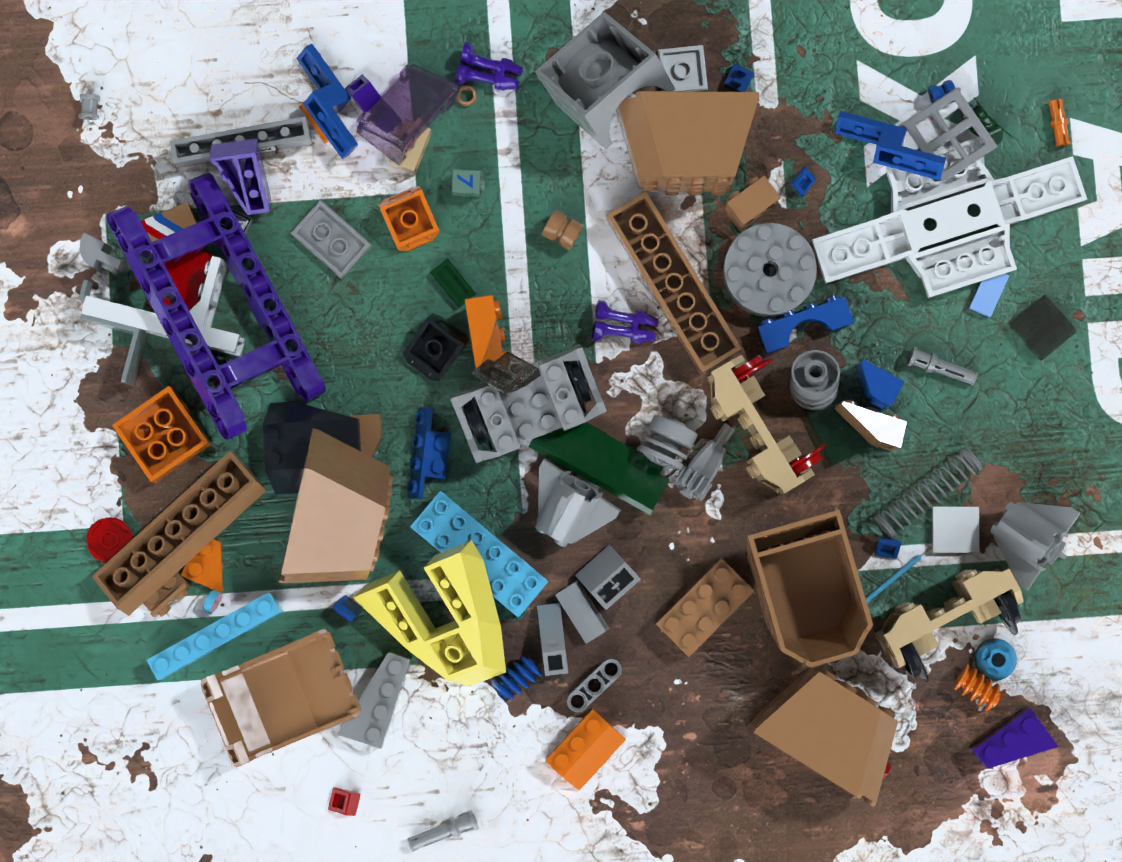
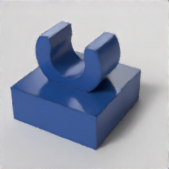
M733 64L724 86L736 92H746L754 73Z

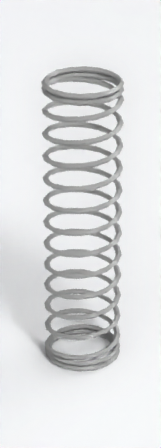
M967 447L960 449L961 457L958 455L952 456L953 462L946 460V468L939 466L938 471L940 474L932 471V479L924 477L925 485L918 482V490L910 488L911 496L903 493L904 502L896 499L897 507L889 504L890 513L882 510V517L878 514L874 516L879 527L890 539L895 538L897 534L888 523L883 512L888 514L902 531H904V528L894 516L891 507L897 510L907 523L911 525V522L902 512L898 501L918 520V516L907 503L905 495L919 507L923 514H926L915 499L912 490L918 493L927 505L933 509V506L923 495L919 484L927 489L938 503L940 501L931 491L926 479L930 480L942 495L947 498L946 493L937 484L933 473L939 476L952 492H954V489L945 480L940 468L948 472L957 485L961 487V483L952 474L947 462L952 464L966 481H968V478L958 467L954 457L960 459L974 476L975 472L966 463L965 459L976 471L980 472L983 470L977 457Z

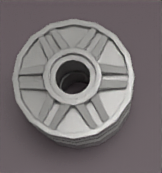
M820 350L806 351L796 358L791 370L789 387L791 397L796 404L809 410L824 409L832 404L837 396L840 379V368L835 358L827 352Z
M654 415L648 429L656 437L655 439L644 437L643 441L651 445V447L648 448L640 445L638 451L646 456L648 460L660 466L681 471L684 465L676 461L675 458L687 459L688 456L681 452L680 448L691 449L698 434L688 429L687 425L675 419Z

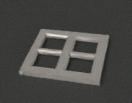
M956 87L904 121L901 125L907 128L908 133L923 152L934 154L933 151L949 141L957 150L962 159L946 170L943 168L940 179L942 183L998 147L961 94L959 87ZM952 101H955L966 119L949 129L938 111ZM933 115L944 133L927 144L916 128V125ZM973 127L984 145L967 155L956 139V136Z

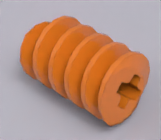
M966 663L954 679V682H956L954 690L963 687L962 695L964 696L970 692V701L979 698L977 706L986 703L985 711L988 712L1000 702L1006 689L1000 691L999 684L992 686L993 681L990 678L984 681L985 675L983 673L976 676V668L968 671L969 664Z

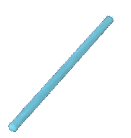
M916 555V557L866 597V602L869 603L920 561L921 555Z

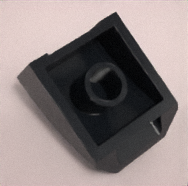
M432 313L426 318L403 352V355L411 366L427 378L440 381L470 340L465 333L461 332L442 316Z

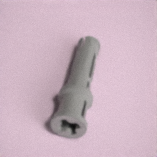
M913 346L908 356L907 366L914 365L923 368L927 373L934 371L972 386L975 384L978 376L977 371L941 360L935 353L928 354L922 352L915 346Z
M469 810L468 814L458 818L451 817L448 823L407 839L412 852L448 837L454 836V838H458L462 833L474 829L476 831L479 829L473 811Z

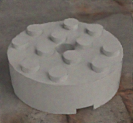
M777 223L758 224L743 231L731 244L723 263V282L732 301L743 311L764 318L779 317L784 313L795 310L810 294L817 273L815 255L807 240L796 230ZM763 267H773L775 275L772 277L766 276L763 273Z

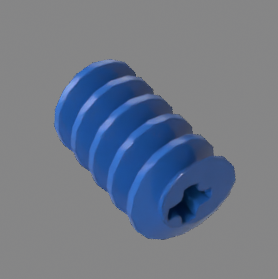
M520 656L522 664L520 665L514 661L513 666L515 670L507 667V676L498 675L500 682L494 679L491 680L492 686L506 703L505 697L510 700L514 699L513 691L519 695L522 693L520 685L526 689L529 687L527 680L533 683L536 682L534 674L540 677L543 676V673L530 657L527 659L524 656Z

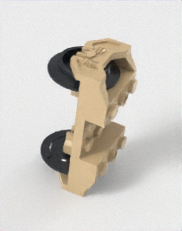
M1010 568L1001 572L999 569L992 571L966 569L955 575L956 579L951 582L959 597L956 598L955 596L943 602L945 606L942 608L934 607L925 612L922 604H914L913 602H903L894 607L895 612L889 615L881 630L874 633L893 666L898 668L904 666L913 679L920 676L925 682H928L929 677L920 656L939 646L932 631L969 611L973 613L977 623L980 624L998 615L1006 628L1013 635H1017V623L1021 622V615L1016 605L1023 603L1024 600L1021 589Z

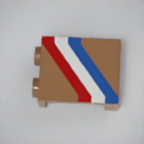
M188 202L141 221L152 242L198 223L193 209Z

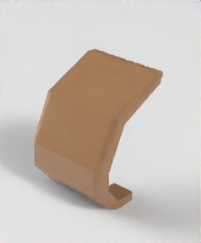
M325 629L319 630L200 681L201 689L233 766L240 767L263 755L360 715L362 709L356 695H353L352 691L354 689L347 673H344L343 669L345 667L338 651H335L334 647L336 645L330 631L328 632Z

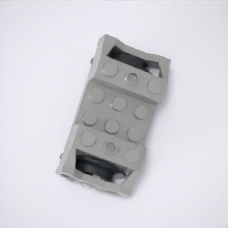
M580 344L565 351L561 350L557 354L471 388L467 387L466 390L449 395L476 463L512 452L520 448L519 444L562 427L565 431L607 412ZM590 390L595 405L586 413V403L592 401L589 394ZM474 396H475V398H476V401H477V404H478V406H479L480 412L478 411V408H477L476 403H475V401H474V398H473ZM484 424H486V426H487V429H488V431H489V434H490V436H491V439H492V441H493V444H494V446H495V449H493V447H492L491 441H490V439H489V436H488V434H487V431H486V429H485ZM474 436H476L479 445L486 443L491 451L479 450Z

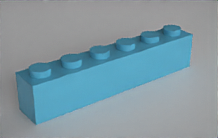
M268 592L147 659V662L157 681L164 679L284 611L275 594Z

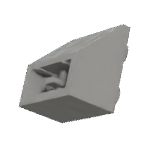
M610 545L575 575L605 610L641 580Z

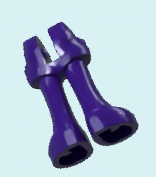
M464 43L460 60L461 64L458 66L455 83L461 85L466 81L475 80L493 84L497 90L518 89L520 82L516 79L505 77L504 73L521 76L523 67L507 58H502L499 61L481 57L474 52L471 43ZM465 65H473L495 71V73L493 74L473 70Z
M598 299L595 319L615 320L629 323L631 326H617L595 321L592 330V342H600L604 336L608 335L632 338V342L636 344L656 341L657 333L639 330L640 325L658 327V318L649 315L646 311L638 310L636 314L616 311L610 308L606 301Z

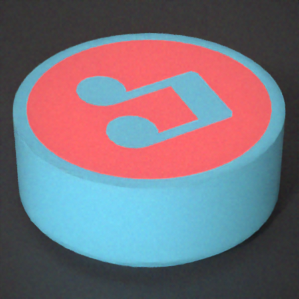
M212 590L204 601L203 610L212 614L221 602L222 593Z

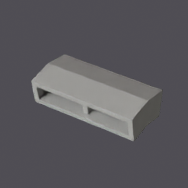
M579 580L555 594L586 644L610 629Z

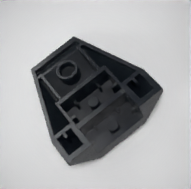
M294 401L270 403L263 422L265 472L275 495L299 492L313 428L361 451L359 419Z

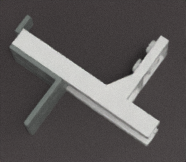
M212 256L211 261H207L204 274L207 275L205 284L201 283L198 296L201 299L189 312L209 349L240 357L246 339L241 338L239 334L211 328L227 270V264L223 259ZM84 279L78 298L84 302L80 318L91 324L133 334L121 382L134 386L148 334L168 338L155 313L90 297L93 283ZM185 339V343L192 344L191 341Z

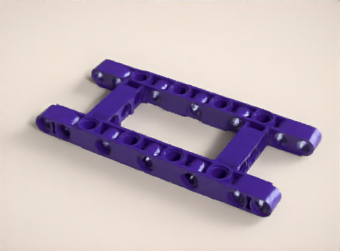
M208 172L189 180V189L191 191L189 194L203 218V221L152 242L137 213L133 212L129 206L108 213L107 222L218 431L225 440H229L247 430L244 420L246 417L231 391L232 388L279 366H282L297 396L300 395L306 402L324 394L326 387L241 225L232 212L214 176ZM220 223L224 224L227 230L223 229ZM212 243L219 246L222 250L231 274L238 287L241 286L249 301L248 305L259 326L263 327L270 340V343L221 366H218L164 265L172 260L176 262L182 256L193 251L197 253L203 247ZM140 257L146 258L149 264L144 263ZM242 264L247 265L249 270L244 269ZM163 298L168 299L171 305L165 304ZM264 304L269 306L270 311L265 309ZM185 339L191 341L193 347L188 346L185 343ZM285 344L291 347L292 352L287 350ZM207 380L211 381L215 388L209 387Z

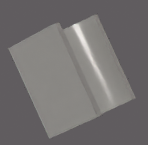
M606 12L600 14L535 71L555 104L605 149L613 144L610 138V123L613 114L629 94L646 86H657L663 91L675 90L657 55Z

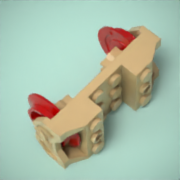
M740 355L712 371L711 375L706 378L710 384V403L712 404L710 410L715 419L718 420L720 418L722 422L737 413L740 415L737 419L744 430L748 428L752 436L749 439L756 450L760 448L762 451L746 461L749 465L746 467V470L752 479L757 478L759 482L775 490L779 496L815 475L809 467L823 459L820 453L826 447V444L801 458L800 455L802 454L790 435L778 443L775 442L752 404L764 397L765 394L755 377H751V375L773 362L774 359L763 361L759 355L745 363L744 357Z

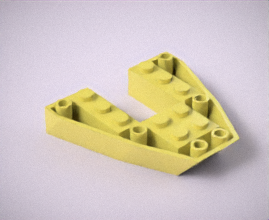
M472 540L435 555L424 567L454 617L455 621L435 628L400 570L366 584L353 597L408 651L447 681L472 686L506 673L502 631L484 560Z

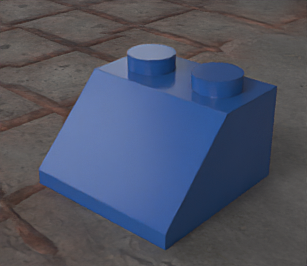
M863 359L855 368L864 398L869 401L868 405L879 411L881 408L887 409L891 407L905 381Z

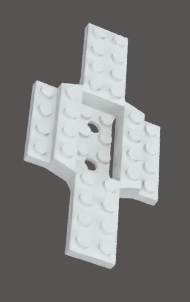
M973 139L960 143L967 155L976 150ZM954 146L934 151L935 155L946 157L945 170L962 159ZM1073 156L994 180L980 159L944 183L941 180L885 167L892 189L891 213L875 220L812 239L811 242L825 284L906 259L918 277H921L927 297L931 298L1017 270L1010 250L1009 225L1086 201L1087 197ZM976 204L980 208V214L977 217H972L968 214L967 208L969 205ZM927 218L934 219L936 221L935 230H926L923 225L924 220ZM995 224L998 225L997 228L918 253L920 248Z

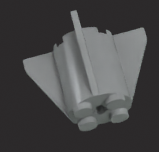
M544 459L539 466L537 525L535 526L537 531L554 538L556 544L566 547L568 543L577 542L617 518L621 510L604 499L602 492L599 494V486L579 475H570L572 471L564 472Z
M1010 502L1003 511L1004 516L1000 522L997 521L992 526L991 533L994 534L998 547L1019 586L1028 591L1040 572L1046 570L1043 567L1047 563L1052 565L1058 557L1066 559L1067 555L1062 553L1066 543L1062 540L1064 536L1068 538L1067 532L1080 515V512L1074 508L1024 502L1014 504Z

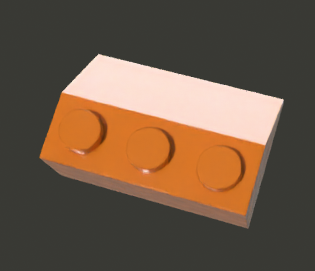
M591 708L546 757L545 762L580 791L624 743L626 738L597 711Z

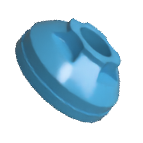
M992 638L983 641L978 646L974 654V663L977 671L983 673L985 678L1002 680L1013 673L1017 664V656L1014 648L1008 642ZM995 653H1001L1004 656V664L1000 667L992 664L991 659Z

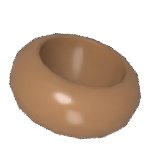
M462 86L457 91V101L463 106L473 105L477 100L476 90L471 86ZM465 90L473 93V98L468 102L460 98L461 93Z

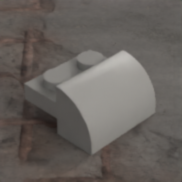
M83 233L79 249L83 260L89 266L100 273H103L104 269L117 276H119L120 272L127 275L130 266L122 260L111 256L114 250L112 247L99 239Z

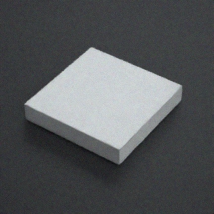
M703 45L658 50V59L673 83L674 91H708Z
M933 507L932 553H980L979 507Z

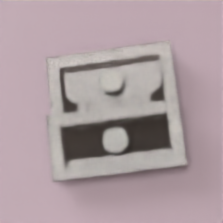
M1043 295L1010 322V327L1025 341L1026 346L1040 361L1076 333L1072 324L1046 295Z
M507 351L495 362L487 359L472 372V375L506 394L525 387L541 376L539 368Z

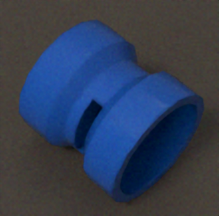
M952 80L944 81L940 86L933 85L928 87L931 103H934L955 89Z

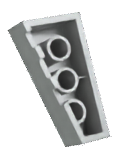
M388 652L358 700L362 709L360 715L344 722L337 735L379 749L383 748L412 658Z

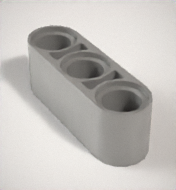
M613 658L604 660L568 695V707L574 712L585 710L620 676L622 671L620 663ZM612 662L617 665L618 670L616 674L610 676L605 673L604 668L606 664ZM595 678L601 682V687L598 691L589 690L587 685L591 679ZM574 695H581L584 698V704L581 707L572 706L571 698Z

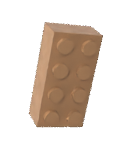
M720 558L655 624L690 657L739 608L754 590Z

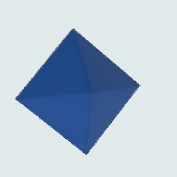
M804 166L793 176L791 185L803 197L816 181V178Z
M889 537L878 538L874 556L897 559L901 541L890 539Z

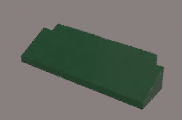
M588 422L565 431L563 427L532 439L528 446L649 515L652 513L670 480L660 474L663 466L648 460L646 456L636 449L614 439Z

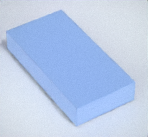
M1003 274L981 281L969 309L990 318L1010 275Z

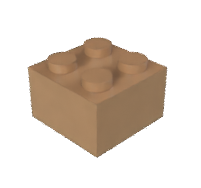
M765 175L760 179L756 176L746 184L744 191L740 193L737 190L727 198L724 211L741 232L775 207L781 197Z

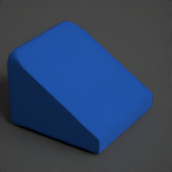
M344 595L333 606V610L348 622H353L361 612L362 607L350 597Z

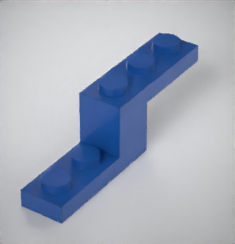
M307 45L296 59L315 84L317 90L309 95L303 105L339 156L344 159L359 145L337 115V112L342 111L351 100V97L314 45Z
M840 111L835 134L876 144L873 163L939 181L941 179L946 157L904 147L903 143L907 128Z

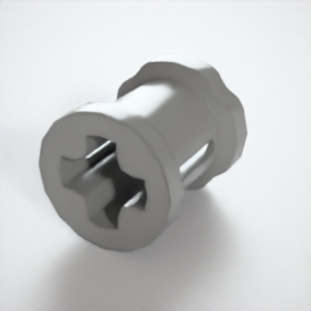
M80 94L82 103L81 113L78 114V118L99 120L97 109L98 101H100L101 97L96 94Z

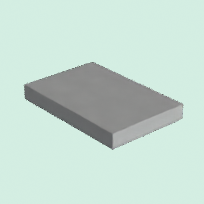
M322 200L312 208L290 233L341 279L346 276L372 247L371 243Z

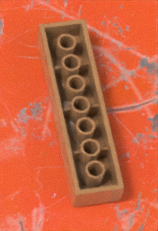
M644 192L607 214L606 220L700 375L742 350L741 346L648 193Z
M229 451L92 577L114 606L130 616L267 490L243 461L233 452Z

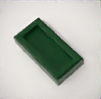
M448 258L430 272L458 308L465 304V299L473 298L476 295V292Z

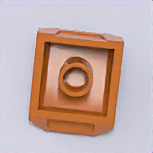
M420 186L411 187L378 203L395 245L400 251H410L434 241L440 233Z

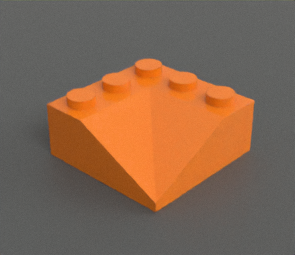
M493 295L465 299L478 375L506 371L505 365H509L507 351H502L501 343L505 342L504 329H499L498 320L502 319L499 301H494Z
M171 386L166 387L112 425L151 483L159 482L212 445V442L177 391Z

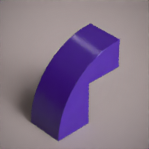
M363 74L345 88L359 108L384 136L402 122Z

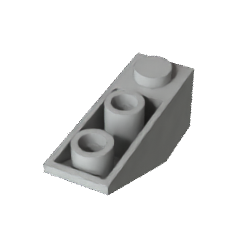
M560 603L537 606L545 676L568 673Z

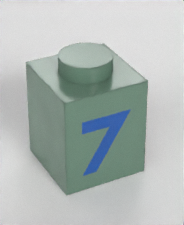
M453 169L452 195L480 197V191H485V177H481V171Z

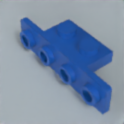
M419 407L415 417L417 424L416 434L413 437L414 451L410 461L411 476L407 485L408 498L411 499L423 498L425 477L446 479L451 433L431 431L433 408Z

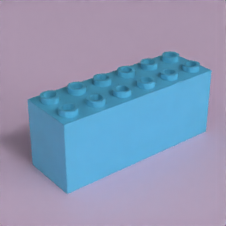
M442 491L435 496L410 526L440 552L472 540L484 560L493 597L517 617H520L549 582Z

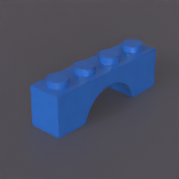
M838 295L825 299V304L817 306L816 303L804 306V311L795 313L792 310L782 314V319L774 321L773 318L761 321V326L757 327L756 331L765 355L787 348L792 330L801 323L816 322L824 326L829 332L852 325L854 321L846 298H838Z

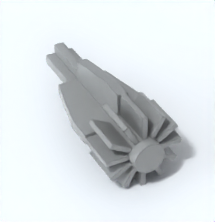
M724 423L714 440L710 439L690 460L688 465L682 468L673 482L676 484V487L681 488L680 493L689 499L693 497L695 500L699 499L700 501L705 498L713 485L710 482H712L720 468L726 453L724 446L735 431L734 428Z

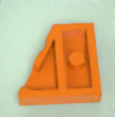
M213 539L185 565L181 576L223 593L222 542Z

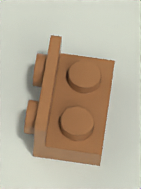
M177 572L143 604L151 612L152 617H157L158 615L163 617L172 609L170 607L171 603L175 600L181 601L189 593L187 589L191 585Z

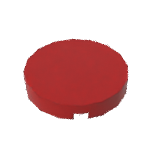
M113 517L97 520L87 533L88 550L95 559L107 563L133 539L131 528L124 521Z

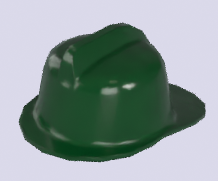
M973 97L976 103L971 108L988 133L992 135L1003 130L1012 137L986 113L977 99ZM970 127L969 130L974 135L978 136L974 128Z

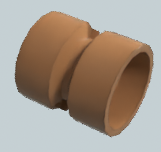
M555 210L548 220L542 236L552 242L558 240L560 246L570 251L578 239L584 224L574 219L567 220V215Z

